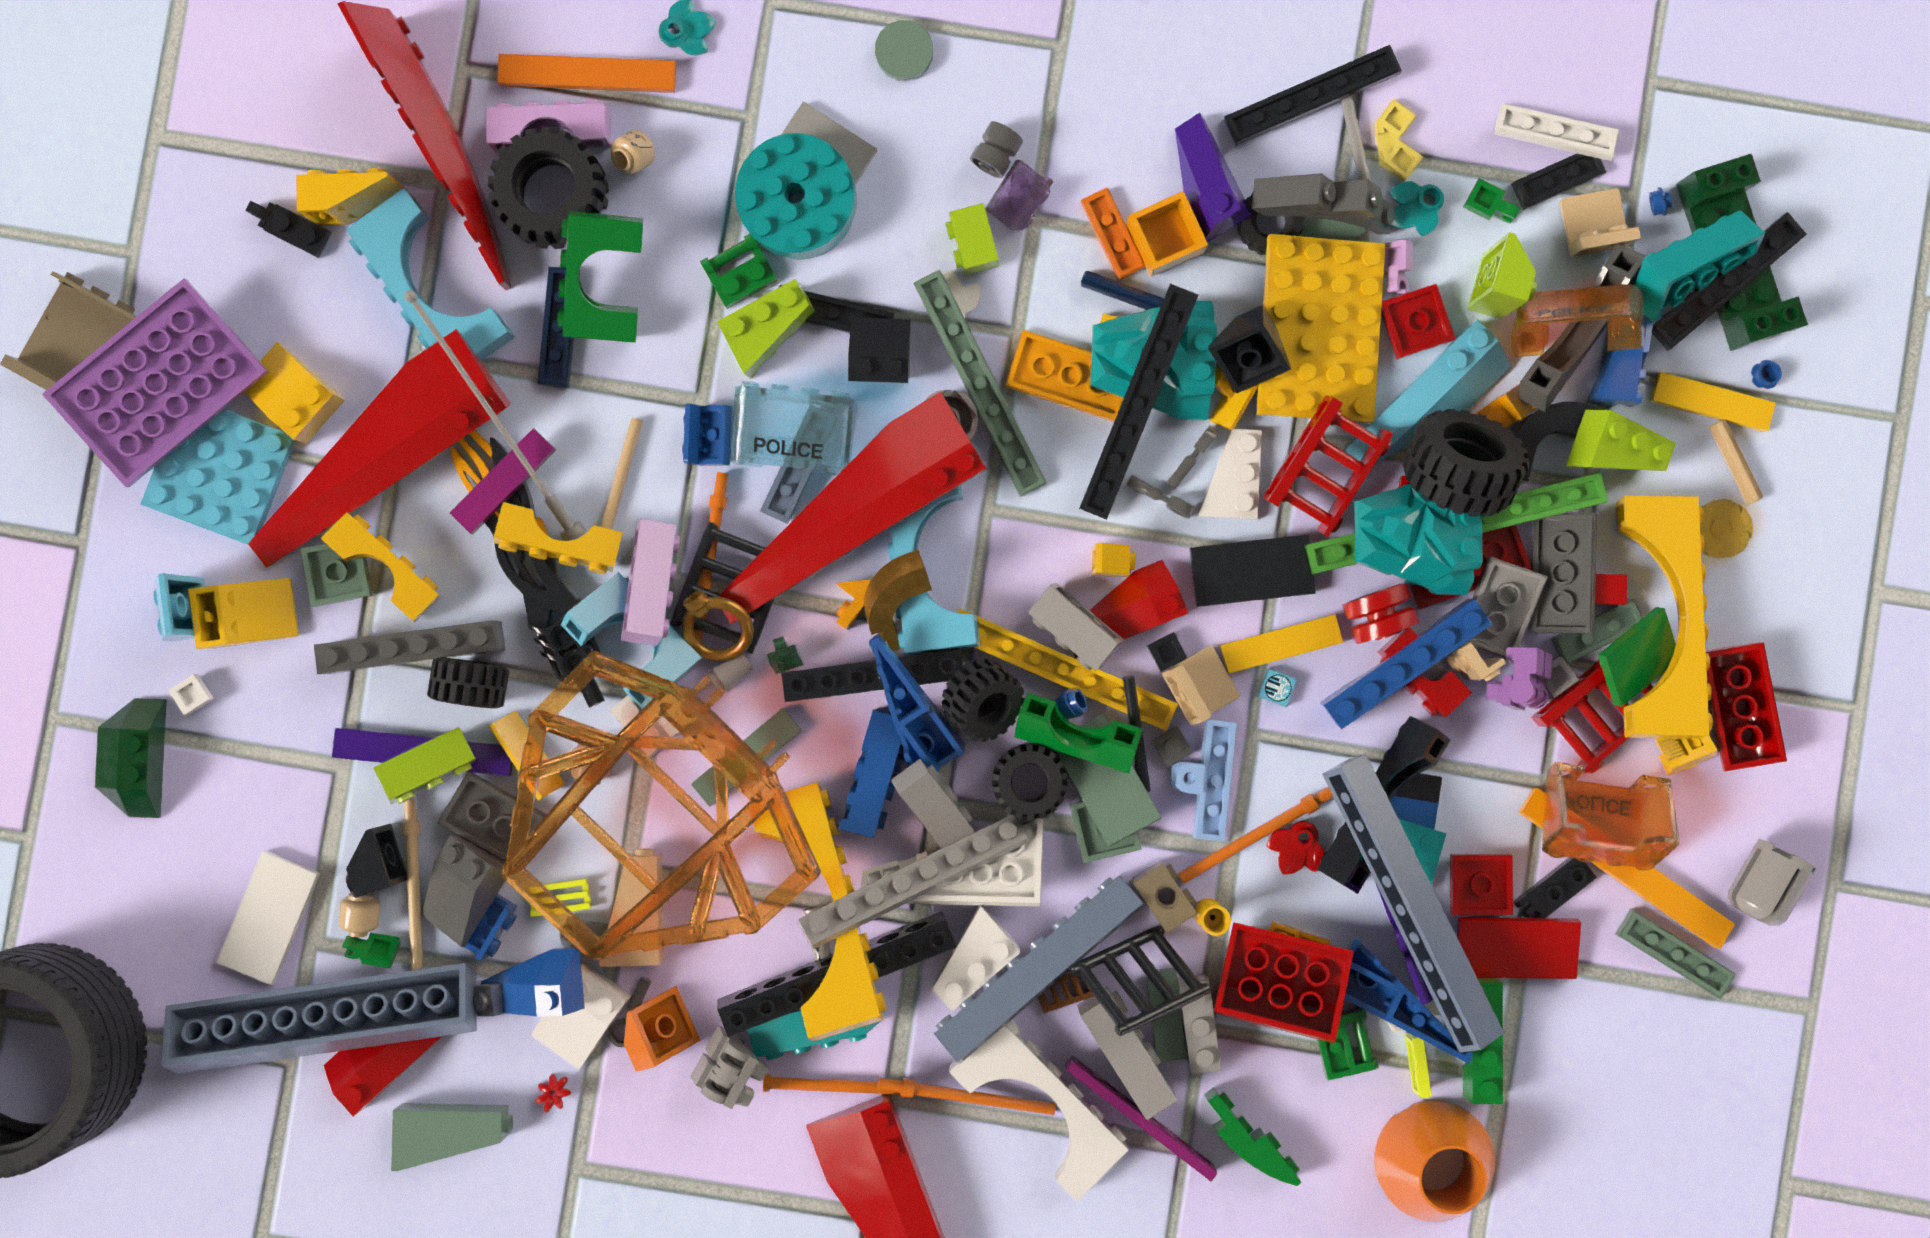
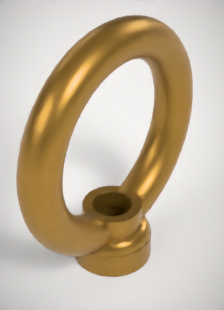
M703 590L692 593L683 602L687 609L682 621L683 637L701 657L712 661H728L739 657L748 649L754 634L753 623L747 611L737 602L724 597H707ZM710 609L726 610L738 619L742 628L741 637L734 646L727 649L719 650L707 647L699 641L694 632L696 618L702 617Z

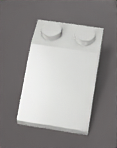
M585 961L581 963L585 1009L565 1016H543L531 1036L578 1070L581 1069L632 997L630 993Z

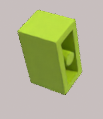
M984 203L950 211V221L945 222L949 240L955 239L957 250L953 251L956 267H962L964 275L999 267V258Z

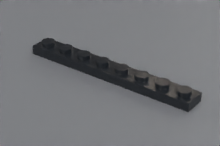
M1170 283L1079 509L1107 520L1199 294Z

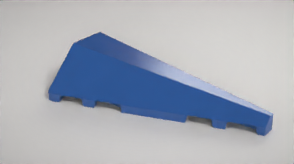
M1631 301L1586 403L1605 408H1611L1618 404L1633 407L1642 403L1643 394L1637 391L1640 380L1646 378V370L1643 369L1646 355L1649 353L1653 322Z
M877 634L869 641V645L872 648L877 664L876 668L885 689L884 694L894 726L904 750L905 761L908 763V766H911L921 759L927 768L933 765L939 773L940 767L964 753L965 742L882 637Z
M1353 938L1347 947L1348 950H1352L1354 953L1344 999L1469 1064L1473 1054L1470 1051L1460 1053L1449 1030L1421 1004L1360 940Z

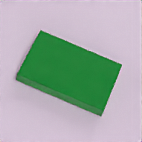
M1654 608L1598 654L1614 705L1623 707L1668 668L1676 643L1665 608Z

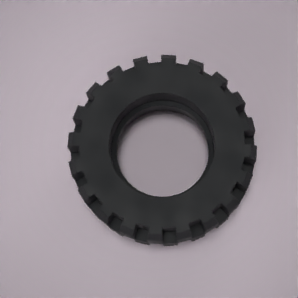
M542 127V133H537L534 128L525 130L526 136L520 138L516 134L510 138L512 144L508 148L503 145L498 151L501 156L500 159L492 161L490 169L494 172V176H488L487 186L492 190L488 194L489 199L496 208L495 213L499 219L521 240L528 244L534 243L539 248L547 249L548 245H551L554 249L564 248V243L567 242V238L562 237V219H568L570 211L601 214L602 209H607L609 200L605 194L609 192V185L604 178L606 174L592 151L578 137L573 138L569 132L562 129L556 133L552 127ZM561 165L567 167L575 179L574 190L567 203L560 209L550 213L531 211L524 201V190L529 178L537 170L545 166Z
M1447 409L1445 411L1438 410L1425 416L1417 425L1403 459V468L1412 488L1416 492L1420 491L1422 497L1427 501L1435 502L1436 506L1442 509H1450L1452 513L1459 515L1466 513L1472 517H1477L1480 514L1490 516L1503 511L1507 506L1511 505L1528 471L1529 457L1520 438H1515L1514 432L1509 428L1505 429L1502 427L1500 422L1489 420L1485 415L1479 413L1478 415L1472 414L1468 410L1456 411L1455 409Z

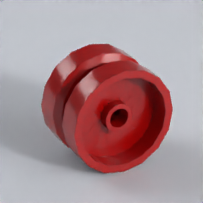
M1406 582L1342 604L1347 619L1355 620L1367 617L1366 621L1354 625L1351 629L1356 644L1374 639L1375 641L1384 639L1420 623L1415 608L1405 607L1398 610L1394 608V606L1407 602L1411 597Z

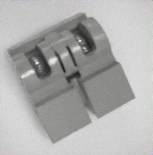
M718 1025L705 1048L708 1054H702L690 1077L694 1084L702 1089L701 1093L706 1098L723 1104L730 1109H733L735 1104L748 1107L754 1097V1091L745 1084L749 1077L758 1081L763 1080L768 1067L765 1062L755 1056L752 1049L744 1046L746 1039L743 1035L738 1033L728 1037L724 1027Z

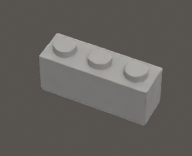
M1058 583L1049 585L1027 612L1033 617L1032 622L1043 631H1050L1055 636V642L1065 650L1071 649L1078 655V662L1089 670L1093 668L1096 671L1102 668L1124 641V639Z
M919 759L891 780L901 798L941 848L975 833L970 824L974 819L964 805L958 808L954 803L958 800L957 796L948 785L944 788L940 785L939 782L942 780V777L934 766L930 765L927 768L923 761Z
M1207 974L1195 975L1201 984L1207 983L1210 987ZM1177 977L1179 994L1190 990L1181 977ZM1210 992L1202 998L1181 1007L1191 1074L1222 1071Z

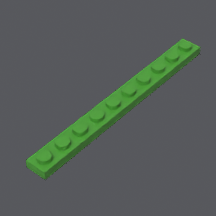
M1597 473L1516 493L1511 505L1507 506L1503 511L1490 516L1482 515V533L1607 503L1609 501L1602 475ZM1355 533L1305 546L1312 575L1358 564L1355 562Z

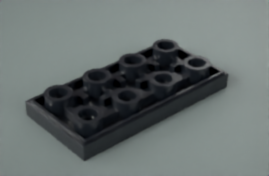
M1309 534L1189 548L1196 607L1316 594L1314 575H1312L1305 548L1306 545L1310 544Z

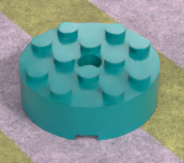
M787 133L764 141L747 156L737 176L735 202L742 223L761 247L772 254L794 260H804L827 253L845 238L855 216L857 192L847 163L833 146L812 135ZM794 192L805 194L801 202L790 203V198Z

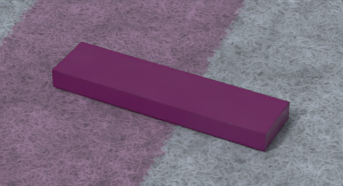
M535 428L517 444L535 472L557 450ZM511 450L449 513L470 534L473 535L502 506L503 502H506L531 477L514 451Z

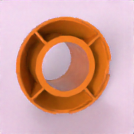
M1424 1100L1411 1104L1410 1107L1397 1115L1394 1114L1385 1124L1376 1143L1374 1165L1379 1184L1388 1199L1399 1210L1419 1220L1442 1222L1461 1217L1476 1207L1484 1198L1494 1176L1495 1153L1486 1129L1469 1111L1447 1101ZM1445 1149L1462 1150L1464 1158L1463 1168L1453 1184L1439 1190L1423 1188V1169L1434 1154Z

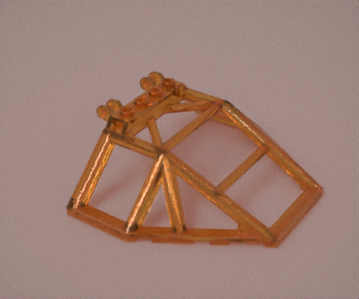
M594 650L529 715L527 724L529 731L527 742L523 748L517 783V801L513 806L510 824L512 826L507 859L503 865L501 877L590 961L604 959L607 955L637 950L646 952L663 949L667 945L681 943L682 946L724 939L733 934L745 933V935L757 933L816 880L821 873V869L776 773L791 756L784 752L769 766L762 758L775 748L777 743L773 739L769 740L756 753L710 709L725 692L721 688L715 690L704 703L697 694L709 685L711 678L708 675H705L690 689ZM595 676L653 698L617 735L558 715V713ZM663 716L685 738L642 735ZM546 732L586 746L542 760ZM641 748L699 751L714 765L717 822ZM625 752L638 762L713 835L660 883L579 807ZM590 764L529 834L538 780ZM727 779L750 800L730 820ZM769 809L795 871L761 902L755 905L730 844ZM570 815L650 890L646 896L599 937L525 868ZM702 870L689 924L633 933L637 927ZM721 875L738 916L709 921Z

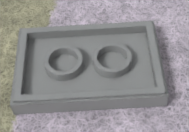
M804 101L782 132V134L802 133L812 135L833 146L847 163L855 185L878 152L876 147Z
M1488 556L1472 599L1476 600L1492 622V625L1466 643L1471 642L1474 647L1506 657L1507 647H1520L1548 577Z

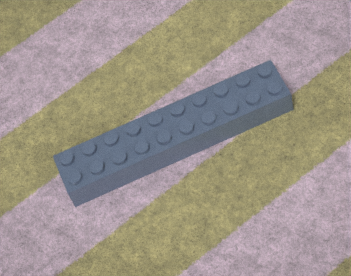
M466 963L167 1005L165 1009L161 1066L176 1074L476 1032L477 1010L473 1002L476 972Z

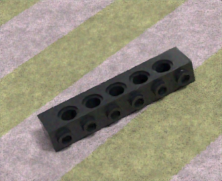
M961 649L897 657L919 685L947 682L955 676L953 673L957 669H963ZM875 660L781 673L785 702L885 689L878 674Z

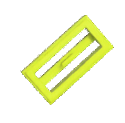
M588 878L527 887V893H529L528 902L531 905L530 917L592 908ZM576 886H582L583 890L537 897L536 892ZM584 898L583 903L538 909V904Z
M1405 1032L1412 1090L1421 1099L1431 1098L1424 1040Z

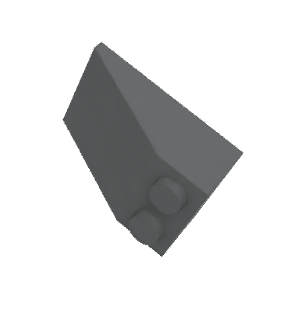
M450 835L434 861L421 915L460 947H465L512 870L482 848L462 837Z

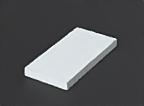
M263 851L216 963L269 985L275 984L320 872L271 852Z

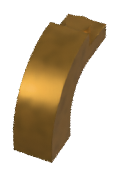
M919 549L901 555L884 565L871 579L865 592L864 609L871 635L878 633L885 642L887 641L888 646L893 652L901 649L898 631L893 620L896 609L905 600L932 590Z

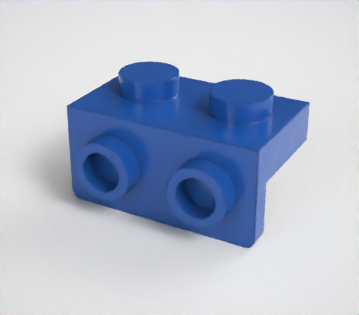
M692 403L685 405L683 417L684 443L682 445L684 463L696 466H730L732 406H700Z
M499 894L496 895L465 946L466 949L477 954L475 959L480 962L488 956L493 957L502 943L498 939L503 930L508 931L517 918V915L513 913L518 905Z

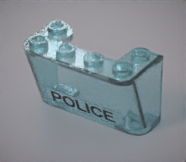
M741 381V386H735L730 462L736 465L762 467V464L818 470L820 474L837 476L852 459L857 415L855 400L849 397V393L841 391H831L830 396L821 395L819 390L813 388H801V392L789 391V387L785 385L772 384L771 389L760 388L759 383Z

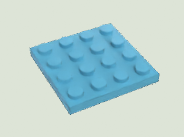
M224 409L154 467L140 505L248 545L264 525L296 440H293L284 431Z

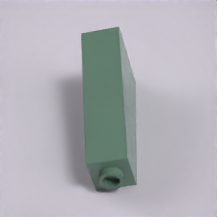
M400 1104L393 1110L391 1171L404 1170L501 1143L513 1129V1115H509V1105Z

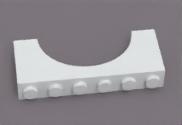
M1011 1020L961 1064L954 1060L949 1065V1073L970 1094L988 1082L1000 1079H1014L1032 1084L1050 1096L1062 1111L1069 1129L1067 1152L1062 1163L1055 1171V1178L1078 1202L1129 1151L1125 1142L1127 1136L1118 1126L1114 1125L1111 1128L1103 1120L1106 1117L1104 1112L1094 1103L1090 1106L1083 1099L1085 1096L1083 1091L1074 1082L1068 1084L1061 1077L1064 1074L1063 1071L1052 1060L1047 1063L1040 1056L1042 1050L1031 1039L1026 1042L1019 1035L1021 1029Z

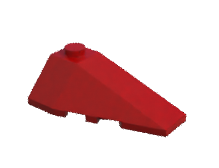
M1163 560L1135 570L1089 610L1122 639H1127L1189 613L1179 588ZM1073 652L1075 659H1077L1078 655Z

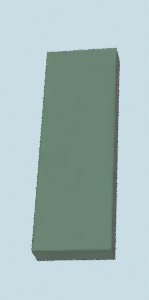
M1630 599L1627 601V605L1615 606L1595 616V634L1560 633L1551 637V640L1559 656H1562L1569 664L1613 643L1643 617L1635 600Z
M1174 968L1157 969L1173 991L1179 995L1176 970ZM1146 976L1150 1005L1154 1007L1165 1002L1166 1000ZM1181 1008L1152 1022L1155 1051L1161 1062L1187 1059Z

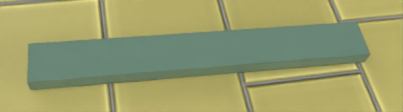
M939 269L913 282L1019 496L1021 497L1047 484L941 270Z

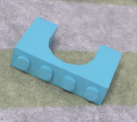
M618 572L566 613L561 626L580 646L588 642L605 627L616 623H623L629 579L624 578ZM670 622L667 637H662L657 646H652V661L632 676L623 689L643 711L689 674L702 658L678 634L676 627L671 625Z

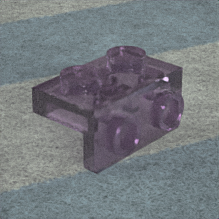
M1021 159L1015 160L985 210L1010 230L1026 229L1035 218L1034 212L1039 204H1042L1050 195L1051 189L1049 188L1054 181L1050 177H1042Z

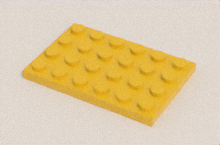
M1279 234L1267 236L1263 305L1278 329L1291 365V370L1258 384L1256 415L1311 419L1324 397L1329 395L1343 402L1340 410H1342L1341 414L1352 421L1361 423H1372L1374 421L1385 244Z

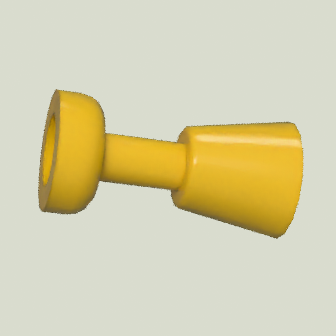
M1204 898L1196 903L1194 909L1197 914L1194 915V918L1206 933L1219 936L1228 931L1231 926L1230 913L1213 898Z

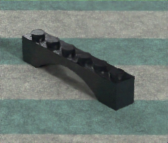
M1409 716L1406 723L1400 727L1398 736L1390 749L1385 752L1383 760L1375 772L1389 801L1409 780L1421 772L1434 767L1451 741L1438 729L1412 716ZM1345 822L1339 828L1329 850L1322 856L1317 870L1358 894L1371 872Z

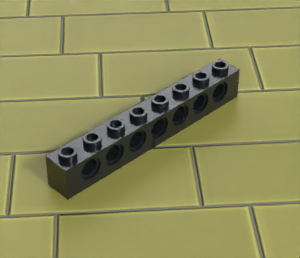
M941 911L869 939L871 950L866 953L869 963H875L880 978L954 949L956 944L947 920ZM833 954L717 999V1011L727 1036H733L799 1010L819 988L830 967Z

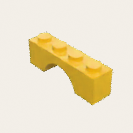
M503 502L494 534V543L499 544L498 547L505 551L516 552L517 549L528 551L529 556L545 560L547 556L559 559V563L566 566L576 567L577 564L589 566L588 570L594 573L606 574L607 571L613 572L623 532L593 525L586 534L578 539L560 541L543 533L536 523L533 509Z
M346 513L321 539L346 562L359 557H370L387 565L394 577V591L390 601L415 623L440 597L435 592L439 587L426 575L422 579L413 572L416 566L404 555L397 558L390 551L394 546L382 535L375 538L367 531L371 526L361 516L356 514L352 517L349 513Z

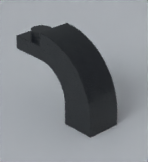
M1559 402L1551 404L1546 412L1537 410L1529 414L1516 425L1512 432H1514L1515 438H1520L1529 457V468L1521 484L1529 481L1535 452L1542 439L1549 434H1560L1576 438L1585 410H1595L1596 406L1580 402Z

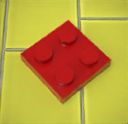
M1437 284L1382 301L1381 316L1396 360L1455 340Z
M1450 854V914L1513 915V855Z

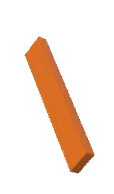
M499 54L497 83L499 86L675 93L677 64L675 61Z

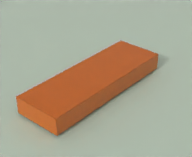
M1108 187L1081 199L1080 203L1117 280L1120 281L1145 269L1146 266Z

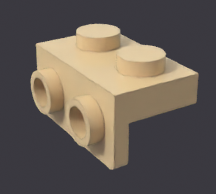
M1471 642L1463 644L1450 653L1447 658L1451 668L1456 673L1460 672L1465 680L1480 681L1484 679L1489 681L1501 673L1499 668L1506 664L1503 658H1486L1483 660Z

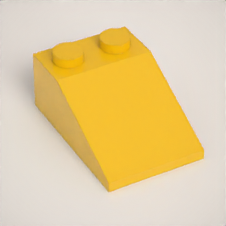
M276 342L260 361L269 373L248 389L245 394L272 422L293 440L307 444L345 399L283 345Z

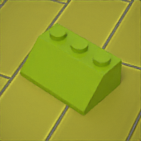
M1507 233L1483 253L1467 310L1502 319L1534 297L1537 289V283L1534 282L1536 270L1515 233Z

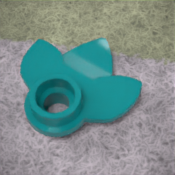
M679 0L670 7L668 18L661 22L659 37L668 47H680L689 55H702L708 52L707 44L703 38L713 30L716 20L705 12H694L692 0ZM669 29H676L679 33L672 34Z
M1406 181L1390 189V196L1399 204L1394 209L1395 217L1393 224H1391L1393 227L1407 229L1415 226L1422 237L1428 235L1436 228L1439 222L1438 211L1444 204V194L1439 187L1432 184L1421 187L1415 182ZM1424 196H1430L1433 204H1426Z

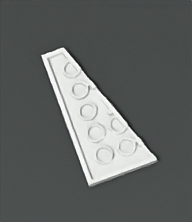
M1037 818L1033 822L1020 825L1028 838L1026 844L906 904L1041 907L1044 818ZM926 851L916 854V857L900 862L896 860L862 870L861 888L936 851L930 853Z

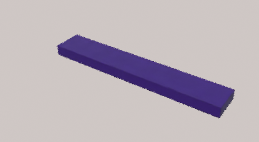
M335 728L332 758L384 763L434 738ZM467 741L475 757V762L470 764L472 769L469 771L502 776L512 775L513 762L501 745Z

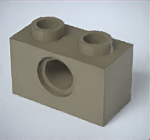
M1159 860L1130 881L1168 934L1197 914L1193 908V905L1197 902L1187 888L1182 891L1175 881L1180 877L1169 863L1164 866ZM1165 887L1172 888L1174 892L1173 898L1169 902H1161L1158 899L1160 890Z

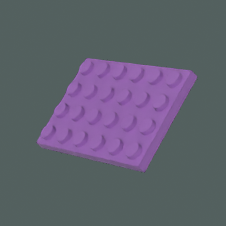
M184 278L42 395L125 487H131L267 375L269 371L194 286Z

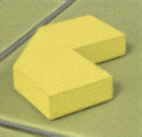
M1393 98L1374 124L1380 166L1400 181L1405 182L1423 156L1400 140L1417 115Z

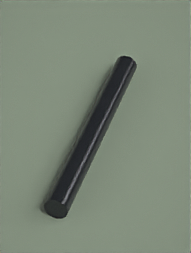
M1135 676L1123 677L1129 725L1142 729ZM1142 732L1134 760L1136 773L1148 793L1151 791Z

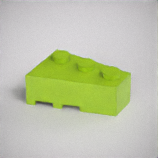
M793 279L718 320L717 323L743 374L752 378L764 362L777 352L776 350L788 337L790 338L815 310L802 285L796 279Z
M1585 410L1566 466L1667 471L1676 443L1612 410Z
M457 727L373 767L390 804L392 805L396 802L401 804L415 797V792L425 787L427 790H430L444 783L442 778L452 773L456 777L471 770L470 764L475 762V757L460 727Z

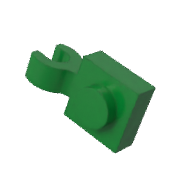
M1480 178L1476 181L1463 205V208L1487 220H1490L1495 213L1498 218L1509 224L1516 218L1520 207L1502 199L1506 191Z
M370 932L367 940L346 936L342 947L347 949L345 952L346 958H360L361 964L391 969L401 941L400 937Z

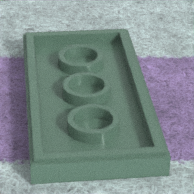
M1102 713L1080 726L1085 728H1101L1109 723ZM1055 750L1108 848L1162 818L1133 766L1128 774Z

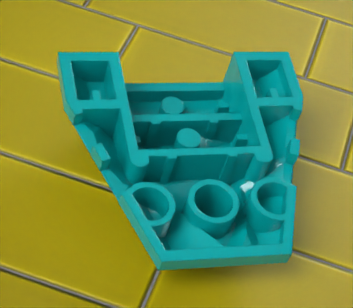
M1196 301L1153 406V409L1166 413L1174 419L1206 421L1208 418L1211 394L1214 393L1216 370V361L1208 350V346L1217 337V323L1214 322L1212 301ZM1160 307L1092 326L1090 386L1124 399Z
M1411 483L1354 502L1356 563L1386 575H1395L1405 579L1404 582L1411 585L1418 584L1428 588L1429 592L1436 595L1468 594L1474 582V569L1480 568L1482 565V514L1472 517L1466 513L1459 515L1452 513L1450 509H1442L1436 506L1435 502L1424 499L1420 491L1416 492L1412 488Z

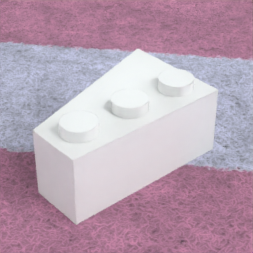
M978 905L958 940L956 948L950 953L933 982L932 990L951 1012L957 1009L965 999L974 994L1021 952L1019 945L984 905Z

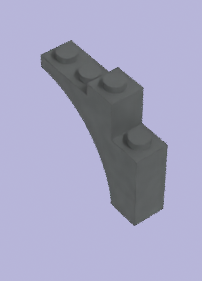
M1322 173L1254 179L1252 209L1263 216H1296L1327 219L1356 225L1373 231L1378 235L1390 234V226L1393 224L1395 217L1393 205L1382 198L1380 187L1369 179L1334 182Z

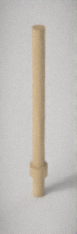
M412 798L404 802L405 822H402V835H405L411 970L423 969L418 834H421L420 821H417L416 798Z

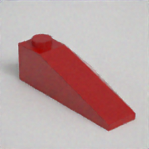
M443 1036L338 1051L323 1065L333 1095L354 1117L374 1101Z

